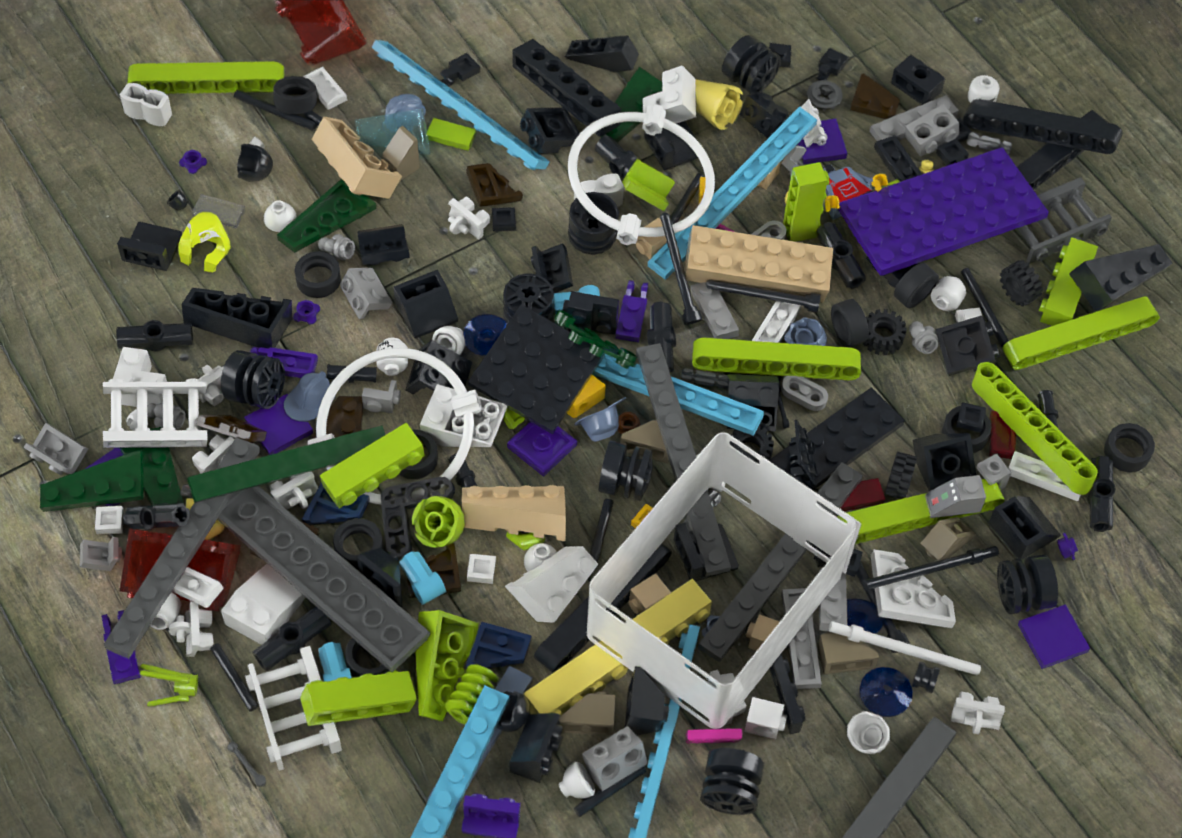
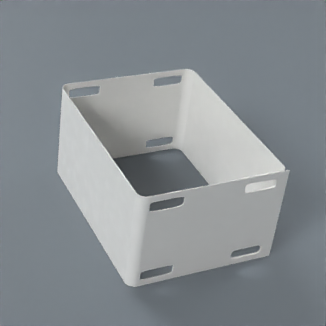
M719 433L715 435L591 580L587 637L591 642L631 671H634L635 666L641 667L664 695L708 727L720 729L726 724L838 582L842 572L846 574L862 523L731 435ZM730 441L756 457L760 461L759 464L733 448L729 444ZM722 482L727 483L749 498L751 504L724 487ZM710 487L722 489L827 563L734 681L729 684L718 682L611 605L617 595L672 532L675 525L683 519ZM817 501L822 503L823 505H825L841 517H843L847 521V523L841 521L840 519L832 515L830 512L817 504ZM808 540L809 542L813 543L821 550L832 556L831 559L822 554L821 552H819L818 550H816L815 548H813L806 541ZM609 607L626 620V623L608 612L606 608ZM593 636L597 637L606 645H608L617 653H619L622 656V659L616 656L607 648H605L599 642H597L593 638ZM685 663L712 681L716 688L689 670ZM679 698L706 716L709 722L679 701Z

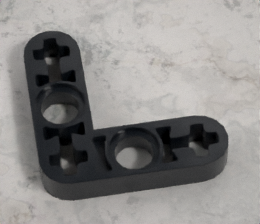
M435 477L394 485L383 490L381 494V507L387 551L393 553L399 560H402L406 554L412 552L407 509L416 508L420 501L428 499L431 494L452 499L455 494V487L448 478ZM441 484H445L449 488L445 490L443 495L439 491H434L441 489ZM428 486H430L434 492L430 493ZM416 488L424 489V496L420 500H413L411 497L413 490ZM394 493L397 497L406 495L408 502L404 498L395 499V504H391L388 499H391V494ZM395 517H401L403 520V524L399 529L390 528V522ZM395 536H399L400 542L405 546L401 548V553L394 550V548L398 547Z

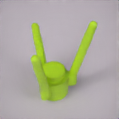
M147 664L140 665V668L144 669L140 671L142 676L174 681V692L179 693L178 696L147 702L148 706L179 701L189 702V696L197 695L198 675L176 672Z

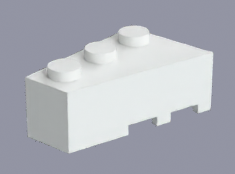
M583 546L562 548L541 562V565L523 574V577L505 586L537 622H555L597 567L598 563Z

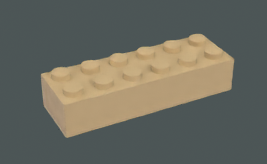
M693 225L688 238L684 271L687 281L703 283L708 280H716L800 296L817 293L821 294L820 302H824L830 289L833 248Z

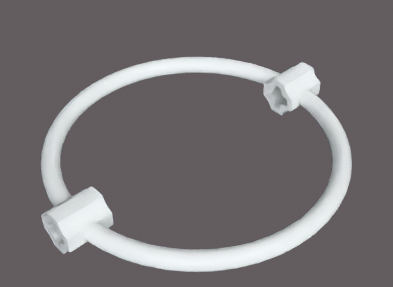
M657 104L647 106L645 113L625 112L600 118L587 126L579 134L569 153L568 175L576 197L591 215L605 225L617 230L616 239L621 244L628 246L636 244L638 236L660 237L665 236L663 227H640L642 220L635 214L622 215L621 220L618 221L601 211L588 198L580 184L577 161L583 144L596 131L619 122H643L642 129L646 131V134L653 136L661 134L662 128L679 136L694 150L704 170L705 192L699 206L692 214L672 224L674 234L685 230L697 222L708 209L714 194L715 176L707 153L689 132L665 119L666 111Z
M389 348L374 351L360 357L337 375L328 387L320 404L316 423V438L308 440V445L334 438L332 433L326 435L328 412L340 387L355 372L383 359H414L437 369L448 379L457 395L451 397V403L458 419L464 417L462 441L452 463L439 476L446 477L449 480L454 477L462 466L471 446L474 429L473 414L482 412L477 391L467 392L460 378L448 365L438 358L419 350ZM335 465L330 466V467H326V469L329 470L330 468L334 467ZM428 486V489H429L430 493H431V492H434V491L431 489V487ZM424 489L412 492V499H422ZM364 493L369 495L370 503L381 505V494ZM392 495L391 499H388L391 504H395V499L404 498L408 502L406 495L403 497Z

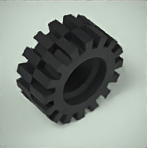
M1023 260L1014 262L1000 273V277H1002L1000 282L1004 284L1002 288L1007 291L1005 294L1007 297L1010 295V300L1012 302L1015 301L1016 305H1021V307L1038 299L1043 291L1041 287L1042 281L1038 280V273L1035 274V269L1033 267L1030 268V264L1025 263Z
M880 309L875 311V314L871 312L868 317L866 316L869 333L866 342H863V345H869L868 350L870 352L875 349V354L879 355L880 351H883V356L887 355L888 351L894 354L903 345L907 329L905 328L906 323L902 321L900 315L895 317L896 312L892 311L891 314H888V309H884L883 313H881ZM881 327L890 330L893 335L889 337H883L878 335L875 332V329Z
M759 425L754 436L736 429L733 430L732 437L741 443H756L760 447L757 453L767 460L771 459L774 440H772L771 433L767 435L768 430L765 427L761 431ZM730 441L729 444L733 448L759 464L760 461L756 457L745 452L740 446Z
M897 451L885 495L898 499L906 498L917 456Z

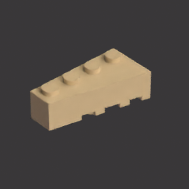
M323 117L312 140L317 145L318 150L328 159V163L339 173L338 176L349 186V190L356 195L365 194L390 199L402 176L397 171L391 172L388 169L389 164L384 159L379 160L372 155L374 150L369 145L360 142V137L342 120Z
M472 486L462 488L464 528L493 532L498 528H502L509 532V534L518 535L520 531L532 532L534 537L544 538L545 534L556 536V540L566 541L564 486Z

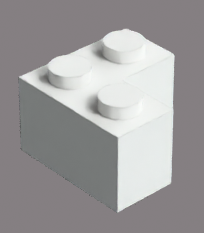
M683 66L662 72V92L643 98V113L646 112L647 106L657 104L666 111L665 119L675 124L696 117L695 78Z
M123 347L113 379H122L124 382H167L165 374L150 372L152 365L147 350ZM121 394V405L137 407V394ZM147 394V405L163 403V394Z

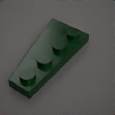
M639 66L614 103L618 104L621 108V113H643V98L662 92V82ZM620 122V126L603 136H611L618 143L641 122Z
M341 179L277 234V239L296 253L376 210V203L364 194L356 195L352 193L346 182Z
M163 427L151 428L150 431H160ZM119 447L123 455L140 449L143 452L144 491L151 505L160 503L184 504L169 447Z
M140 449L41 484L40 509L43 512L144 500L143 452Z

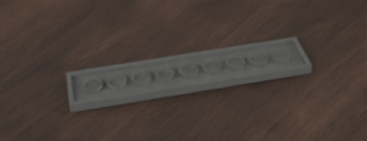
M256 486L233 493L217 520L391 672L396 670L428 639L430 632L262 488Z

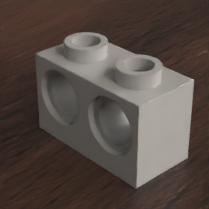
M942 104L905 126L906 139L921 157L927 153L934 152L938 146L954 140L959 135V122L948 108Z
M628 726L582 753L588 774L602 791L648 764L642 741Z

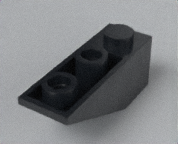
M629 35L571 41L565 58L611 72L633 70L639 53Z

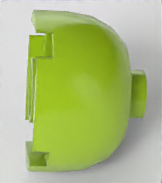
M433 496L419 502L414 509L412 525H415L417 539L422 544L435 548L445 547L457 541L463 532L465 520L460 506L454 500L443 496Z

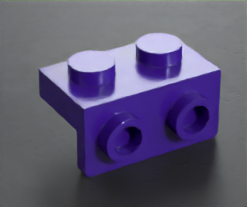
M483 794L465 795L462 823L463 834L491 838H517L520 803L511 798L495 800L488 799Z

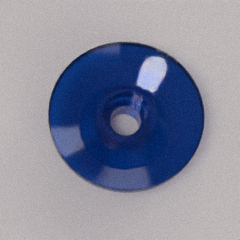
M483 314L472 318L463 330L465 345L473 353L486 356L508 323L501 317L492 314Z
M847 599V626L851 627L853 624L863 627L864 631L874 634L878 633L883 627L884 617L878 616L877 606L864 599Z
M878 667L869 671L863 677L859 689L860 698L865 707L872 713L882 717L900 715L909 707L913 697L912 686L908 678L900 671L890 667ZM888 685L892 690L886 691L883 686Z

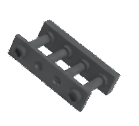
M1081 177L1037 195L1048 211H1055L1070 231L1059 235L1047 218L1039 220L1037 222L1050 238L1039 243L1027 225L1017 228L1031 247L1026 260L1029 264L1037 260L1042 261L1049 255L1061 251L1063 245H1069L1071 237L1084 241L1094 236H1101L1108 230L1112 218L1111 215L1108 214L1101 218L1096 217L1082 198L1086 183ZM1069 202L1074 203L1089 223L1078 226L1063 205Z

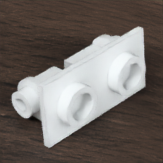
M808 99L801 108L815 117L817 124L803 139L806 147H809L813 142L818 145H824L827 135L823 127H820L821 121L818 110L812 106Z

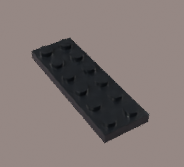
M872 387L808 432L809 440L812 439L815 444L816 454L812 456L817 466L818 476H814V487L809 481H804V485L811 490H815L830 478L841 462L848 466L902 427L905 420ZM788 446L768 461L791 476Z

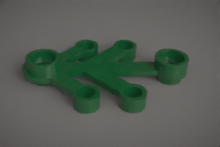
M558 310L554 317L556 320L554 323L565 330L571 329L568 339L581 345L582 341L592 344L589 352L600 358L603 354L617 359L615 362L626 369L630 366H636L637 363L635 361L638 357L634 353L622 347L618 349L610 341L605 340L604 342L594 331L588 328L584 330L574 325L575 317L563 310Z

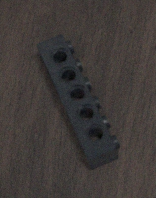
M531 39L512 49V66L586 127L600 118L621 113V108L618 104L611 101L536 40ZM620 122L605 126L596 131L595 134L601 137L620 126Z

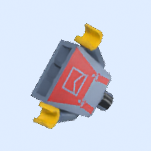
M831 164L825 165L823 171H827L829 175V185L826 186V199L823 201V208L826 212H829L833 220L841 217L842 215L838 211L840 202L872 192L873 189L877 192L882 189L881 186H888L886 175L877 174L871 178L853 171L850 167H844L836 171Z

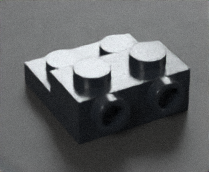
M563 107L527 108L520 121L521 130L523 132L526 131L529 136L530 147L535 148L538 154L558 153L561 147L572 146L580 134L570 114Z
M571 291L569 300L564 301L563 311L575 317V326L582 330L588 328L603 334H616L619 299Z
M983 315L935 329L949 376L972 369L975 372L978 365L983 362L997 365L996 358H1000L997 344H991L989 336H993L994 333L990 321L985 322Z

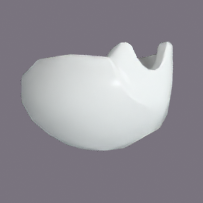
M863 711L853 716L847 726V736L852 746L858 751L866 754H875L884 750L888 744L890 728L881 716Z

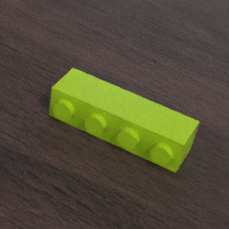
M820 162L792 168L783 219L789 241L798 242L816 238V231L821 226L820 216L823 214V201L826 199V186L829 185V175L827 171H823Z
M1072 237L1068 246L1063 245L1059 258L1063 259L1062 263H1056L1052 274L1056 279L1055 281L1050 280L1046 290V294L1050 296L1048 299L1043 298L1039 309L1040 312H1043L1040 322L1054 326L1072 320L1082 292L1069 273L1084 261L1094 259L1099 246Z
M405 423L320 475L322 485L338 508L344 505H351L356 501L357 497L365 492H372L383 481L395 478L401 470L409 465L413 466L419 463L422 457L425 456L423 445L409 425Z
M394 670L393 672L389 671L380 675L369 673L357 678L348 679V677H340L326 682L315 680L306 684L300 699L307 725L312 726L410 712L417 697L409 671L399 672Z

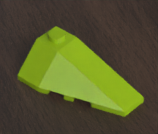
M441 610L419 612L418 622L430 632V636L416 650L419 716L443 721L447 713L445 703L450 700V695L454 691L458 678H461L465 672L463 667L471 653L478 633L479 623Z

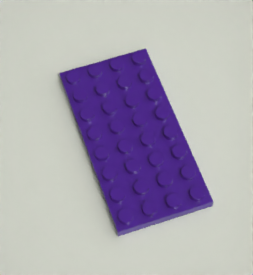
M1003 147L884 187L878 192L875 190L840 202L838 209L880 276L1047 218L1049 213Z

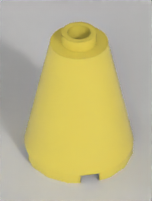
M695 79L696 111L717 129H727L724 126L728 123L733 124L740 114L743 100H740V94L743 95L742 91L733 85Z

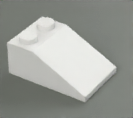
M266 564L234 592L221 610L225 625L262 645L279 633L280 628L290 620L306 597L270 565Z

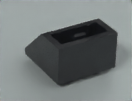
M438 269L393 287L395 304L414 339L434 332L441 327L459 322L448 287Z
M728 374L727 398L764 411V416L759 424L760 430H763L765 427L768 431H776L779 395L777 376Z
M1012 497L995 507L989 520L991 526L1020 560L1061 536L1030 497Z
M529 714L509 762L511 773L538 783L541 782L543 775L548 776L553 764V760H551L553 751L558 752L563 736H561L563 726L560 725V714Z

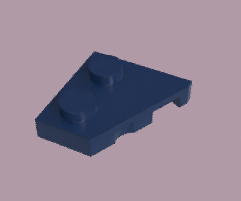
M321 482L302 521L311 525L343 523L355 518L361 519L370 502L369 495L362 494L351 505H344L338 508Z
M481 622L466 664V669L469 665L473 664L489 669L524 663L532 641V635Z

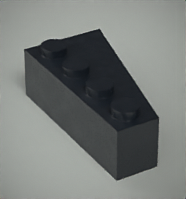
M1157 244L1084 261L1071 271L1069 275L1095 312L1155 277L1173 264V262L1161 245Z
M192 287L181 304L183 323H192L193 327L258 348H275L293 319L292 300L283 299L282 302L273 301L271 297L266 296L256 299L248 298L246 294L242 293L224 295V291Z

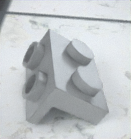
M373 268L348 269L340 283V287L359 319H364L369 310L390 308L392 301Z
M47 423L43 426L33 445L26 443L24 446L25 449L31 452L29 455L31 458L41 463L46 461L50 464L49 469L59 475H62L64 472L69 474L75 473L88 451L87 447Z

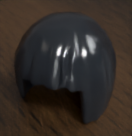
M241 144V152L237 161V177L248 182L264 180L273 168V160L270 154L258 145Z

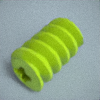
M469 665L466 673L461 677V682L456 685V691L451 693L450 700L445 703L447 712L455 720L466 725L468 716H470L484 686L494 689V686L489 681L497 683L498 677L496 674L483 666Z

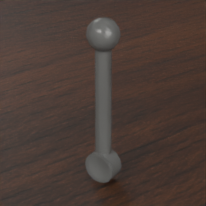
M230 742L227 746L228 751L234 752L255 778V784L258 787H263L266 784L265 777L255 771L238 750V744Z

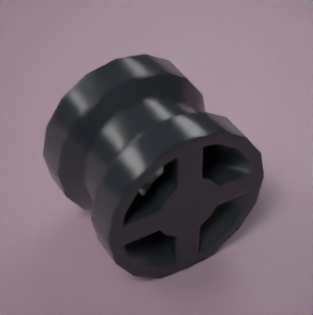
M919 662L912 687H923L927 692L933 693L940 668H929L925 663Z

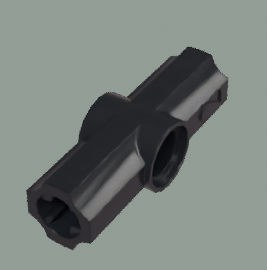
M603 136L595 145V151L609 164L612 174H618L620 179H624L637 160L636 155L630 150L625 151L611 136Z
M828 222L817 229L816 235L824 247L833 248L832 268L837 270L847 288L854 289L865 282L866 276L852 254V245L844 240L835 223Z
M662 301L654 302L650 306V330L647 331L648 345L661 344L669 372L671 373L674 371L673 347H676V334L672 326V306L670 303Z
M151 320L146 322L144 326L117 327L118 349H123V347H147L149 350L157 352L163 350L166 346L192 345V323L162 324L158 320Z
M1098 456L1090 460L1097 468L1098 474L1087 500L1090 504V528L1097 532H1104L1113 528V496L1116 488L1113 483V460H1110L1107 456Z
M183 503L132 506L127 508L126 513L123 515L124 524L128 525L130 529L151 530L163 527H180L187 524L190 518V511Z
M316 606L295 622L283 624L278 634L253 651V656L259 665L268 671L290 654L300 653V649L304 648L307 642L331 626V621ZM290 636L298 637L296 640L293 641L286 640Z

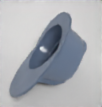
M325 372L308 373L302 376L297 386L288 394L284 401V409L291 419L307 422L318 416L320 404L330 386Z
M626 397L602 411L578 420L574 425H581L593 442L611 437L619 426L616 406L623 402Z

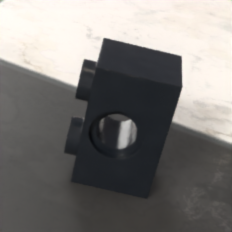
M910 54L894 68L891 84L923 105L933 101L942 93L946 78Z

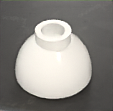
M275 201L266 209L264 223L270 230L280 232L297 218V215L288 203Z
M444 326L433 334V341L459 355L463 352L465 338L464 332L460 328Z
M538 543L531 546L524 557L525 569L527 571L535 569L542 564L541 562L557 551L546 543Z
M575 761L570 764L564 773L563 781L559 783L563 795L566 798L569 796L576 798H589L593 796L595 787L587 770L579 762Z

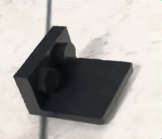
M685 121L677 123V125L685 129L695 138L694 134L692 133V131L690 130L689 126ZM662 128L661 134H655L654 136L646 134L645 131L644 138L664 171L698 159L694 150L671 131Z
M138 222L131 238L120 237L117 243L121 260L167 271L179 245L182 231Z
M433 340L419 349V351L428 353L443 361L457 374L464 386H466L472 366L470 360ZM414 360L405 391L413 395L426 387L434 391L437 384L454 389L448 379L437 369L424 362Z
M686 523L675 525L673 540L689 580L693 579L697 582L727 573L723 572L705 576L703 571L705 561L702 553L697 552L693 531H688ZM718 524L731 565L730 571L737 570L739 564L723 525Z

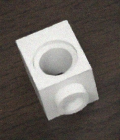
M752 697L744 732L776 739L778 730L784 731L787 715L782 714L784 705Z

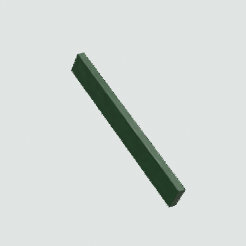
M383 425L190 476L187 480L194 503L337 465L385 436Z

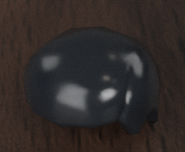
M505 691L504 694L508 695L510 700L496 728L506 732H513L526 723L529 717L530 703L525 695L517 691Z

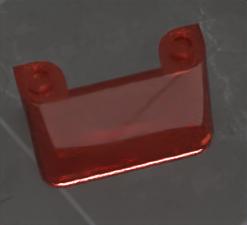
M275 0L277 4L275 7L276 11L282 18L286 16L290 20L303 43L300 55L307 64L311 62L315 65L361 49L367 44L364 35L344 0Z
M129 529L119 589L120 592H127V598L135 596L173 535ZM204 540L187 566L220 582L224 588L208 608L204 607L205 610L219 611L220 607L226 605L241 545ZM172 592V593L175 594L180 600L191 601V600H189V599H187V598H185V597H182V596H180V595H178V594Z

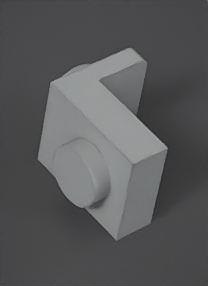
M796 145L781 162L790 171V176L793 167L804 165L799 161L807 151L803 146Z
M391 380L389 391L364 388L362 393L363 409L375 413H393L394 405L399 404L401 390H397V381Z
M997 454L978 463L976 467L989 485L997 483L1000 490L1006 487L1012 473Z
M112 537L109 543L83 540L80 544V567L111 571L116 562L120 561L122 555V548L118 547V537Z

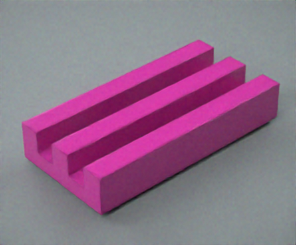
M742 729L687 730L685 733L687 743H735L742 739Z

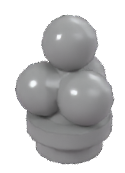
M341 234L334 235L332 239L321 238L318 242L319 249L323 252H328L336 260L350 259L355 252L354 242Z
M919 321L912 322L909 326V331L913 337L912 345L924 354L934 352L938 347V337L935 329L931 326L924 327Z
M163 403L147 405V417L155 418L154 424L156 427H163ZM173 405V428L180 429L185 421V411L181 410L179 406Z

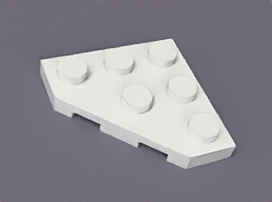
M874 549L871 554L873 578L908 569L909 567L904 564L906 560L898 553ZM924 576L875 588L878 616L947 628H953L956 623L953 601L946 595L940 596L931 588L933 584Z

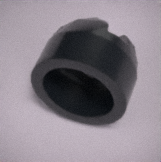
M177 190L169 197L167 204L174 210H182L187 206L188 200L181 190Z

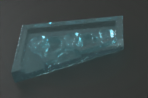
M423 109L355 120L360 142L387 147L398 129L404 126L418 139V153L431 154Z

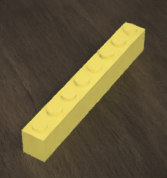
M691 579L632 620L668 645L672 638L675 636L681 637L682 632L686 633L690 624L693 625L696 622L701 623L706 620L710 615L712 601L698 584ZM602 641L599 642L605 648H607L616 656L622 659V656L615 650H613L611 647H609ZM594 645L533 686L524 695L530 703L531 714L557 713L562 716L587 694L603 691L607 683L613 679L619 680L627 673L628 668L597 645Z

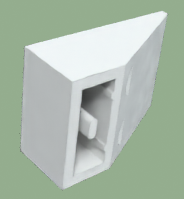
M437 384L421 420L420 430L429 433L437 445L460 447L464 429V417L459 419L456 417L451 403V397L457 395L455 389ZM478 396L482 412L473 414L474 429L470 447H491L506 412L507 405Z

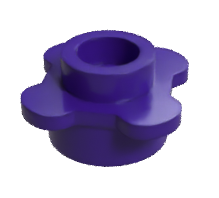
M189 150L180 159L179 164L181 167L187 168L190 174H195L200 167L207 165V159L202 158L200 152Z
M303 300L297 304V312L293 314V319L296 322L304 321L308 324H314L317 321L316 315L320 312V306L310 300Z
M1064 532L1062 533L1063 538L1056 540L1058 548L1064 559L1071 557L1072 560H1075L1074 552L1078 551L1073 537L1068 538Z

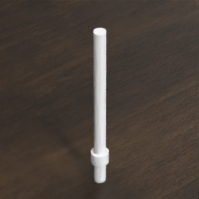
M831 621L829 625L830 632L847 636L848 640L857 643L860 641L977 676L981 670L980 665L864 631L863 627L852 624L850 627Z

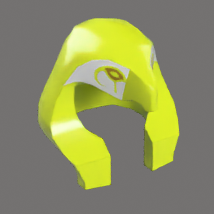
M200 212L189 221L180 238L178 252L181 262L189 266L192 263L191 248L194 245L204 241L216 243V248L206 256L204 261V271L214 273L217 264L229 252L230 241L217 215L212 212Z

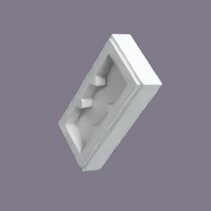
M323 67L304 76L314 82L317 97L327 110L347 101V95Z

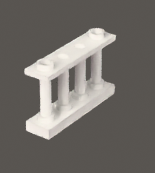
M110 379L108 382H103V394H111V428L108 431H103V448L207 447V430H202L196 425L199 415L198 394H206V382H201L200 379H187L186 382H124L122 379ZM121 394H137V428L134 431H124L121 428ZM147 394H163V428L160 431H150V428H147ZM173 394H188L189 428H186V430L176 431V428H173Z
M310 646L300 649L302 659H298V663L256 675L252 663L248 665L250 675L245 676L249 691L255 690L271 743V746L266 747L270 762L277 763L278 770L284 769L281 760L282 756L323 744V746L329 745L331 754L342 751L335 723L322 724L324 729L319 730V734L281 746H277L275 732L307 723L304 712L270 722L267 709L300 699L306 684L315 680H321ZM301 673V675L307 674L309 682L304 683L305 686L263 699L259 685Z

